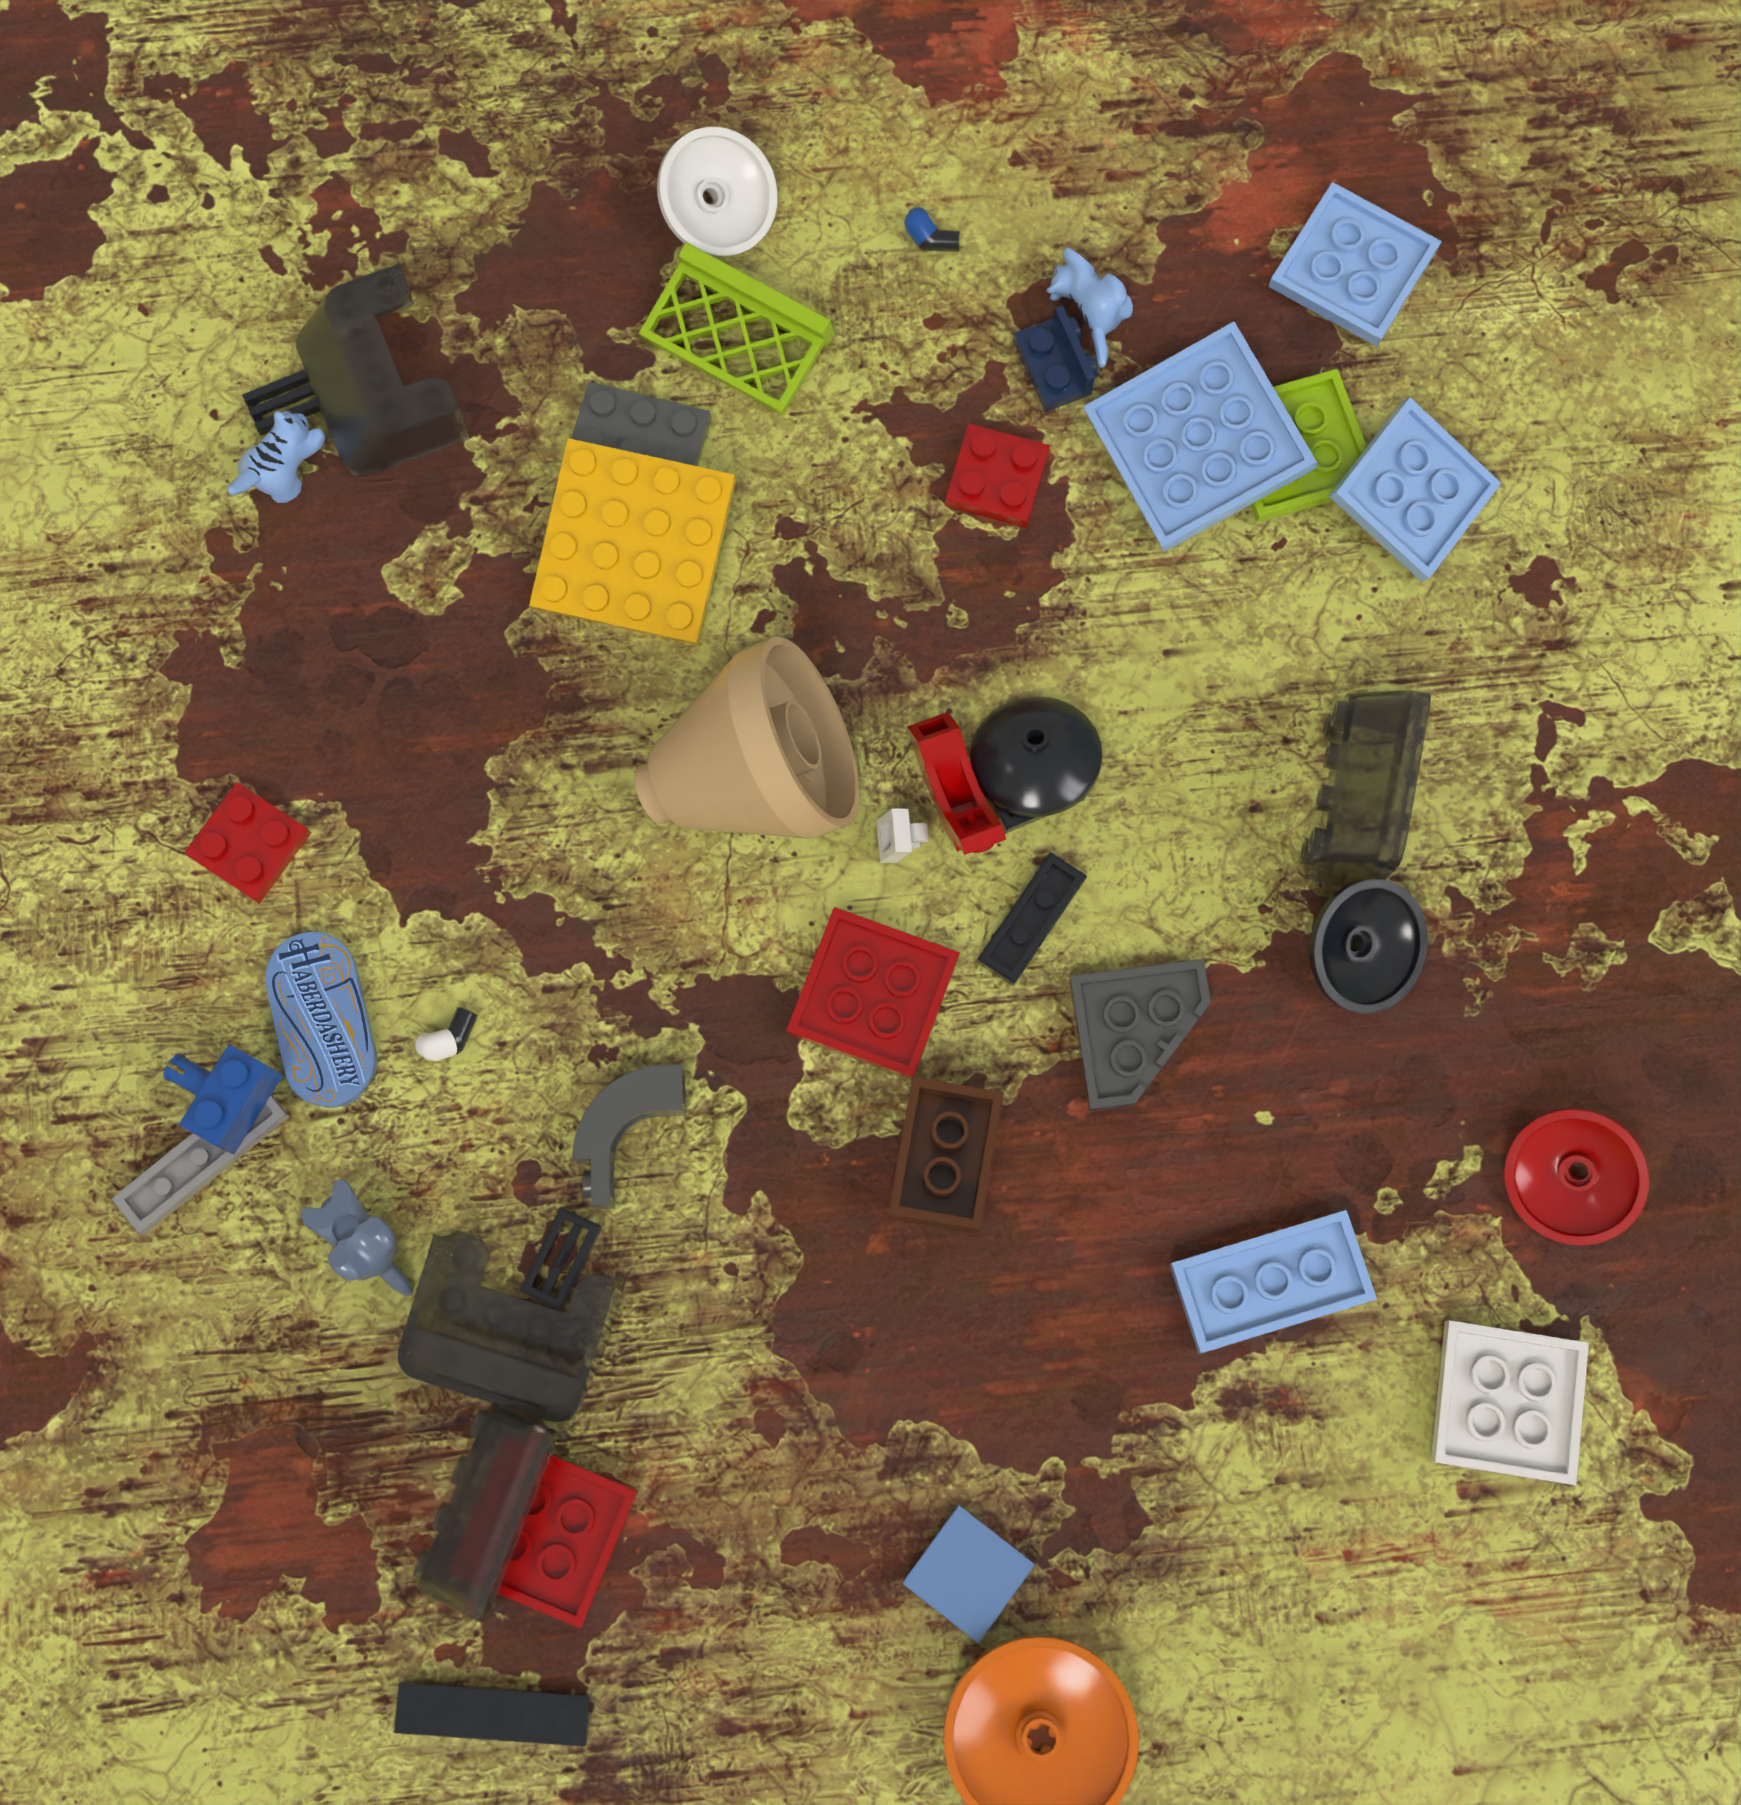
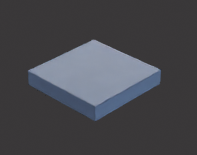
M958 1505L902 1584L979 1644L1035 1564Z

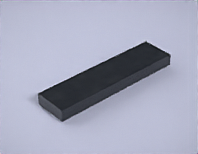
M401 1681L398 1687L394 1733L586 1747L588 1744L592 1694Z

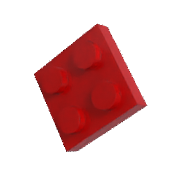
M968 424L946 496L945 506L1027 528L1050 445Z
M236 782L185 850L184 854L260 904L311 835V832Z

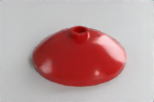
M1563 1108L1547 1112L1535 1118L1518 1133L1508 1151L1505 1162V1186L1514 1209L1533 1230L1559 1243L1593 1245L1615 1238L1635 1222L1648 1196L1650 1183L1649 1167L1640 1144L1621 1123L1594 1110ZM1576 1162L1583 1163L1587 1167L1588 1173L1578 1176L1572 1172L1571 1165Z

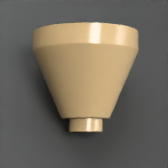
M779 636L769 638L736 653L651 748L648 763L639 766L635 771L637 795L648 816L658 824L672 820L677 826L686 829L814 839L850 825L854 821L859 808L860 790L856 760L837 704L824 679L806 654L793 642Z

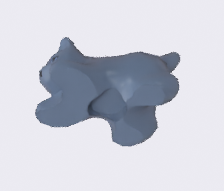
M337 1180L333 1184L332 1196L322 1203L321 1208L307 1207L302 1211L301 1219L304 1225L325 1239L334 1248L328 1255V1261L331 1268L340 1277L350 1281L357 1279L364 1281L379 1275L392 1289L402 1295L410 1296L413 1293V1287L409 1280L393 1261L398 1251L397 1239L386 1221L376 1216L369 1217L359 1203L352 1187L345 1180Z

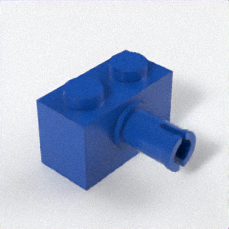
M230 1044L212 1072L187 1059L183 1054L178 1053L169 1062L183 1069L185 1073L181 1074L166 1066L163 1073L165 1080L171 1081L196 1096L179 1125L233 1155L283 1077L274 1069Z

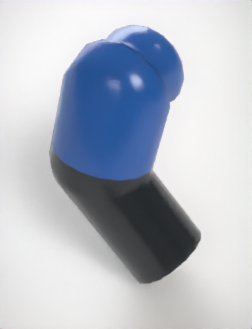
M915 207L907 213L904 221L905 229L921 250L959 252L960 231L938 230L929 217L928 212L923 208Z

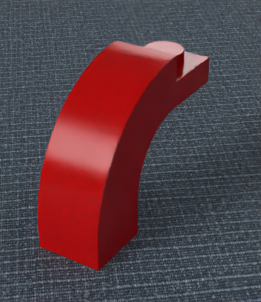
M945 712L907 726L925 783L944 829L956 851L961 850L964 855L981 853L991 849L994 844L1007 840L1002 823L987 803L978 785L968 758L960 727L950 713Z

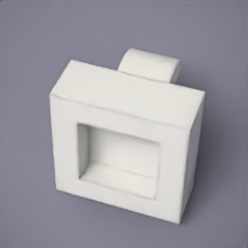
M890 809L876 820L880 863H897L909 855L912 849L920 848V842L929 841L927 824H910L908 809Z

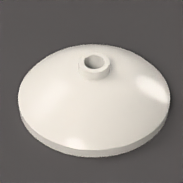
M704 127L689 132L671 146L664 156L658 173V201L669 228L684 244L687 242L711 256L729 257L749 250L763 239L773 223L778 195L772 168L761 150L752 141L736 131L721 127ZM704 191L711 194L713 198L712 205L704 201Z

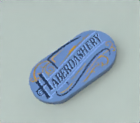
M305 932L294 935L280 944L273 952L267 964L265 974L266 988L286 1079L293 1091L309 1103L324 1108L343 1107L359 1099L366 1091L371 1079L373 1080L378 1064L377 1051L357 964L351 952L339 940L328 934Z

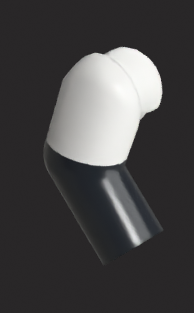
M457 1007L447 1029L433 1033L425 1032L418 1036L415 1043L417 1053L429 1061H439L458 1055L465 1048L478 1015Z

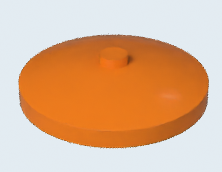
M1033 1635L1014 1638L1000 1643L986 1651L968 1667L956 1684L946 1709L943 1743L951 1779L966 1805H1118L1127 1792L1135 1772L1139 1750V1734L1135 1711L1126 1689L1105 1662L1087 1648L1075 1642L1054 1636Z

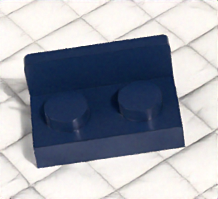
M1063 305L1054 308L1053 319L1020 330L1013 335L1014 345L1044 412L1091 396L1094 380L1098 376L1093 356L1090 353L1085 354L1080 344L1081 332L1079 325L1074 317L1068 318Z

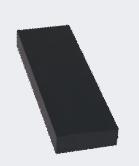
M1050 852L980 954L976 963L1014 987L1085 882L1087 875Z

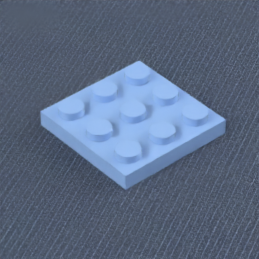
M1332 182L1275 271L1268 287L1378 347L1442 241Z
M1409 397L1399 404L1329 497L1416 578L1424 581L1432 576L1501 485V482Z

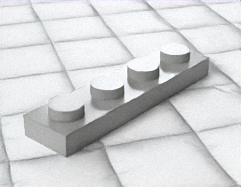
M271 1094L234 1155L192 1133L115 1195L112 1200L137 1233L146 1235L290 1116Z

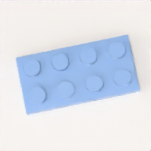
M1347 1210L1169 1264L1198 1354L1377 1300Z

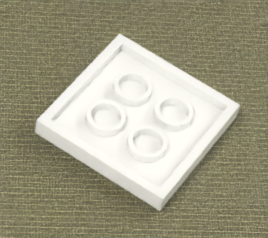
M1450 1320L1445 1321L1431 1462L1576 1485L1589 1343Z

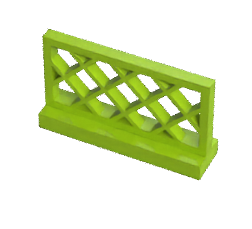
M686 242L678 255L680 263L638 333L639 336L784 416L823 347L827 348L835 335L831 320ZM685 277L700 285L703 298L679 304L677 291ZM706 289L716 294L708 296ZM673 299L674 306L668 308ZM725 300L734 303L738 317L715 324L710 305ZM705 306L710 326L687 332L682 313ZM742 308L751 314L743 315ZM677 315L682 334L663 338L654 333L661 319ZM762 319L771 323L775 337L754 343L750 342L746 324ZM741 326L746 345L723 352L718 332ZM778 328L787 333L779 335ZM713 334L717 354L703 358L694 355L690 340ZM800 339L811 345L803 359L789 363L786 362L782 343ZM684 342L686 350L676 344ZM777 345L782 365L758 371L753 352ZM749 354L753 373L738 378L728 374L725 360ZM720 362L722 370L712 364ZM797 369V371L791 379L789 371ZM784 373L788 386L778 401L764 393L761 379ZM756 381L758 389L750 386L748 383Z

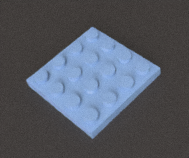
M1235 322L1228 324L1083 406L1088 419L1163 552L1168 551L1317 468V461Z

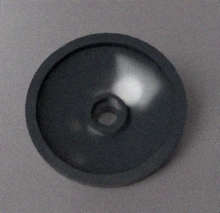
M1024 697L998 707L984 719L974 735L970 760L982 793L992 803L1017 815L1042 817L1063 812L1075 806L1088 795L1097 782L1101 771L1102 745L1093 723L1073 705L1050 697ZM1033 738L1043 740L1039 745H1032L1028 741Z
M1375 878L1360 879L1345 885L1335 892L1320 910L1310 938V965L1315 981L1322 993L1332 1003L1343 1009L1365 1014L1386 1010L1402 1000L1417 982L1426 960L1428 933L1423 912L1417 901L1407 890L1387 880ZM1353 937V943H1352V945H1351V947H1350V941H1351V938Z

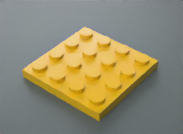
M567 438L529 606L537 610L699 645L737 478L735 474Z

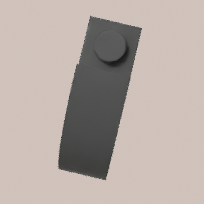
M682 1064L649 1066L629 1072L605 1087L585 1111L575 1135L572 1160L577 1164H591V1171L583 1172L584 1198H591V1206L595 1209H615L614 1159L617 1146L623 1135L633 1125L647 1118L686 1116L685 1070Z

